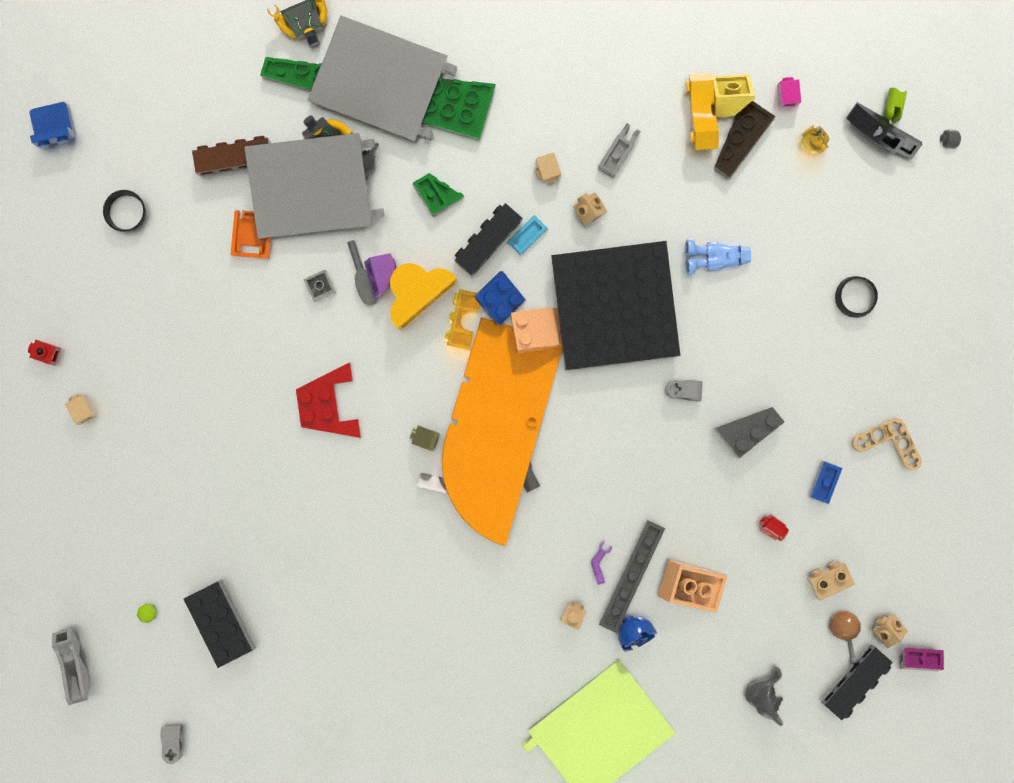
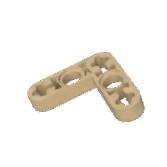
M890 419L854 436L852 439L853 449L860 452L891 439L906 469L917 470L921 466V457L905 423L901 419ZM893 422L895 424H900V427H898V431L900 434L904 432V436H899L895 439V436L898 435V433L896 430L891 429V427H893ZM877 429L883 432V438L879 441L873 437V433ZM866 434H869V439L873 442V444H871L870 441L865 442L863 444V448L861 446L856 445V443L859 442L858 438H860L861 440H865L868 438ZM901 439H906L909 443L908 448L905 450L899 447ZM911 450L913 451V453L909 454L911 458H916V461L914 462V467L913 465H908L907 462L910 461L909 456H903V453H907Z

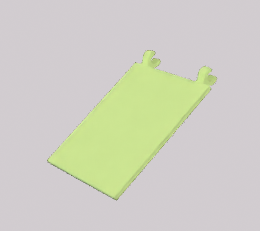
M617 660L528 731L532 738L523 743L522 747L528 753L536 745H539L567 783H614L672 737L675 732L620 660Z

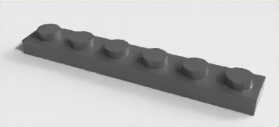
M647 520L599 622L600 626L617 633L664 533V527Z

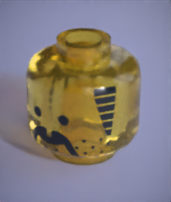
M812 125L801 134L803 136L801 142L811 154L816 152L821 154L829 147L827 143L830 138L821 126Z

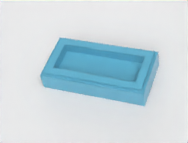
M534 215L507 242L521 256L548 228Z

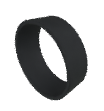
M118 190L106 199L103 205V216L106 223L114 230L122 232L133 231L144 222L146 209L142 199L136 193L130 190ZM121 196H133L142 204V218L133 228L121 229L111 220V205Z
M851 276L844 279L838 285L835 292V301L839 310L846 316L860 318L869 314L878 300V292L875 285L869 279L860 276ZM853 279L867 281L874 290V304L866 312H852L842 302L841 294L843 287Z

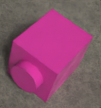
M793 77L783 78L777 85L779 108L799 106L801 103L799 79L794 80Z

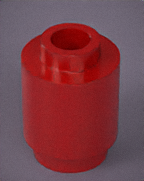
M771 514L765 515L759 522L760 530L774 540L782 541L788 534L789 529L786 527V524Z

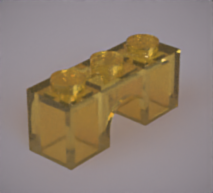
M459 289V293H455L453 304L456 307L454 312L451 311L448 322L452 323L451 329L446 331L444 339L448 347L470 351L474 332L464 329L461 325V319L467 313H479L480 304L474 298L477 293Z

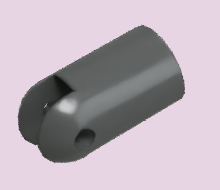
M531 462L523 484L527 493L540 486L532 471Z

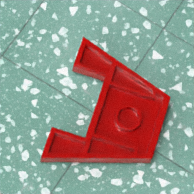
M350 362L296 389L302 428L361 438L359 419L341 422L339 420L334 384L353 381Z

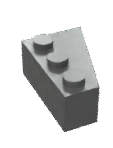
M769 407L713 429L734 456L741 458L781 426L784 420L773 407Z

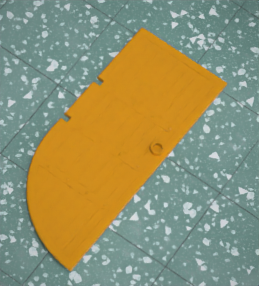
M481 317L464 373V377L470 378L469 383H461L451 419L458 420L457 425L449 424L442 451V472L449 498L463 520L483 537L506 547L563 347L517 354L512 326L503 323L499 326L493 320Z

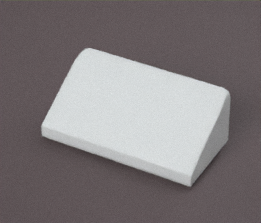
M427 473L420 474L417 482L418 488L448 495L443 477Z

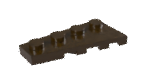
M751 101L738 112L714 169L731 179L774 121L775 115L754 101Z

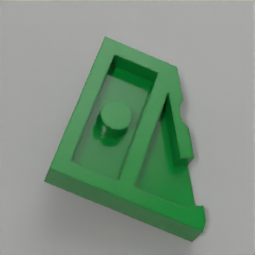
M430 173L414 181L412 184L432 216L464 198L461 192L458 193L453 190L448 184L439 181L437 177Z

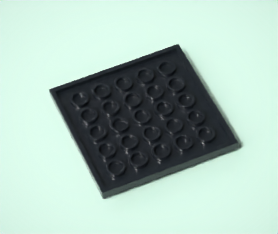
M667 241L551 255L565 370L681 356Z

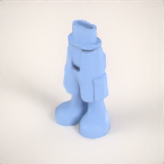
M687 239L685 243L686 256L707 255V258L703 259L686 258L685 266L688 275L695 274L696 269L700 267H706L708 271L743 265V263H751L750 247L743 248L742 245L722 244L720 242H707L706 246H698L693 239Z

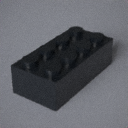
M222 580L183 599L217 668L256 648Z

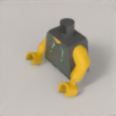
M305 0L282 11L274 4L277 9L275 13H271L267 9L269 15L275 17L274 21L279 29L289 37L297 38L298 41L306 39L309 47H314L320 43L317 34L323 31L322 26L326 24L328 13L325 0Z
M311 115L303 121L307 127L302 132L304 139L353 134L344 123L334 119L326 120L321 117L316 121Z

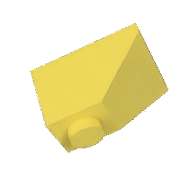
M750 74L713 76L715 98L713 108L716 117L735 116L755 99Z

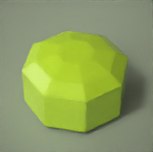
M144 604L138 608L137 617L141 622L149 623L156 618L157 610L153 605Z

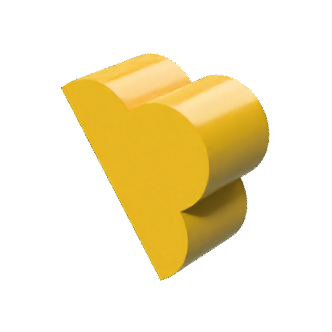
M406 263L397 267L390 279L391 290L397 297L392 304L390 315L397 329L401 331L458 282L455 275L442 268L433 269L426 273L422 267L413 263Z

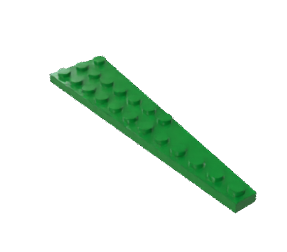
M265 57L260 76L311 91L322 63L315 64L305 61ZM440 77L422 123L480 140L496 84L468 82L458 79L451 80Z

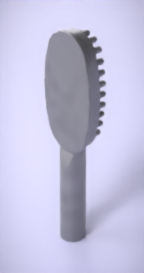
M349 241L347 244L357 271L355 274L357 292L364 304L373 305L377 298L374 299L367 271L363 268L355 241Z

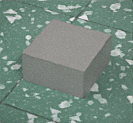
M326 270L303 279L314 302L336 292Z

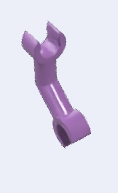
M605 541L601 542L599 551L591 561L598 585L605 583L599 563L605 554L612 550V546L608 551L602 549Z

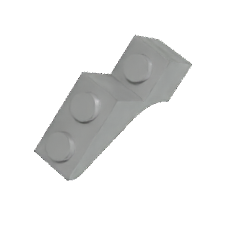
M71 628L52 633V648L60 664L68 705L88 700V670L79 657L80 642Z

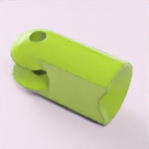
M889 88L884 111L886 119L889 121L892 119L893 123L900 121L907 91L900 92L897 88Z

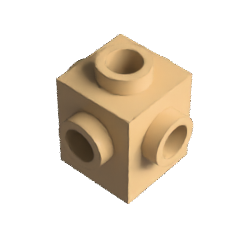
M595 192L590 195L587 193L583 194L577 199L578 203L573 206L577 216L585 226L608 212Z
M894 613L887 617L885 615L880 617L873 629L877 638L881 640L887 649L901 642L908 632Z

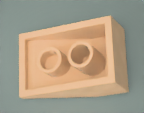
M558 307L511 313L510 318L517 354L562 346Z
M668 559L658 597L671 603L717 613L727 576Z

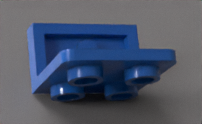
M65 102L46 105L29 111L34 135H31L30 138L31 143L35 146L46 148L50 144H61L75 139L68 105Z

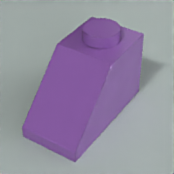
M391 253L369 257L364 262L374 299L384 293L390 283L391 275L396 269V262L392 258Z

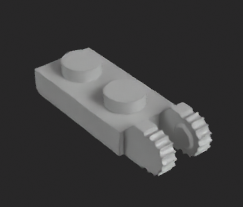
M626 123L621 133L617 135L598 165L599 169L612 177L618 172L641 132L638 129L634 131L630 141L624 138V135L630 129V124Z

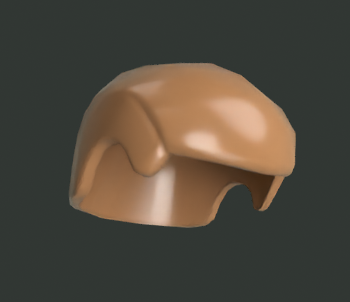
M841 611L834 614L830 620V630L836 638L850 641L857 638L861 632V623L855 614Z

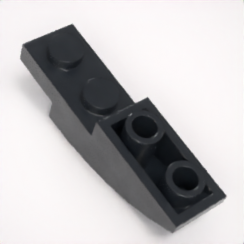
M858 102L846 117L861 132L894 154L898 152L912 160L922 146V141L893 126L888 119Z

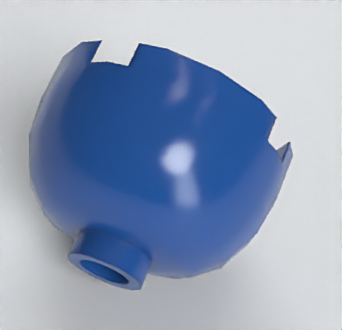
M632 615L623 620L624 624L618 630V641L623 651L633 650L631 646L640 647L651 641L655 637L654 634H657V631L648 619L644 617L634 618Z

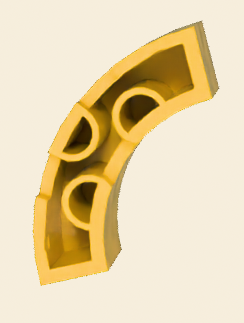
M712 73L689 74V81L685 82L686 93H689L692 128L690 143H694L695 150L719 149V130L714 108H711V106L715 105Z

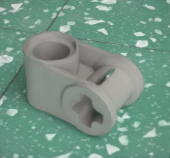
M673 380L665 386V393L669 398L701 401L703 381ZM674 384L676 388H679V391L675 392V394L670 390V387H673Z
M182 725L162 726L160 732L162 758L167 764H174L183 756ZM169 752L176 753V756L169 755Z

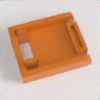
M235 210L230 255L270 259L272 237L258 239L254 211L242 210V218H239L240 211ZM242 246L259 247V254L242 252Z

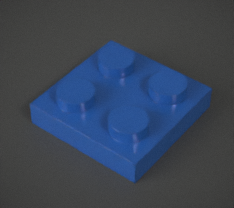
M503 271L498 272L474 296L489 317L499 326L526 300Z

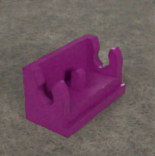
M904 648L901 651L900 655L903 656V661L900 663V669L944 670V650Z

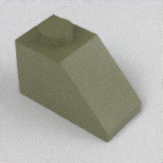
M418 425L417 429L413 428L411 432V444L434 451L440 433Z

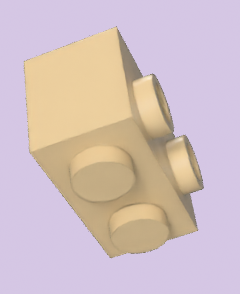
M835 561L828 565L829 568L823 571L818 569L810 573L811 576L807 579L816 599L821 601L855 585L846 563Z

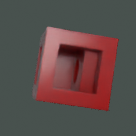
M36 339L28 347L29 358L54 366L61 347ZM41 348L44 350L42 355L39 354Z

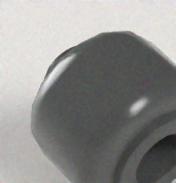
M946 129L940 136V141L943 142L944 148L955 149L961 142V135L957 130Z

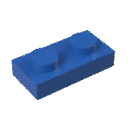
M823 461L810 497L829 504L842 468Z

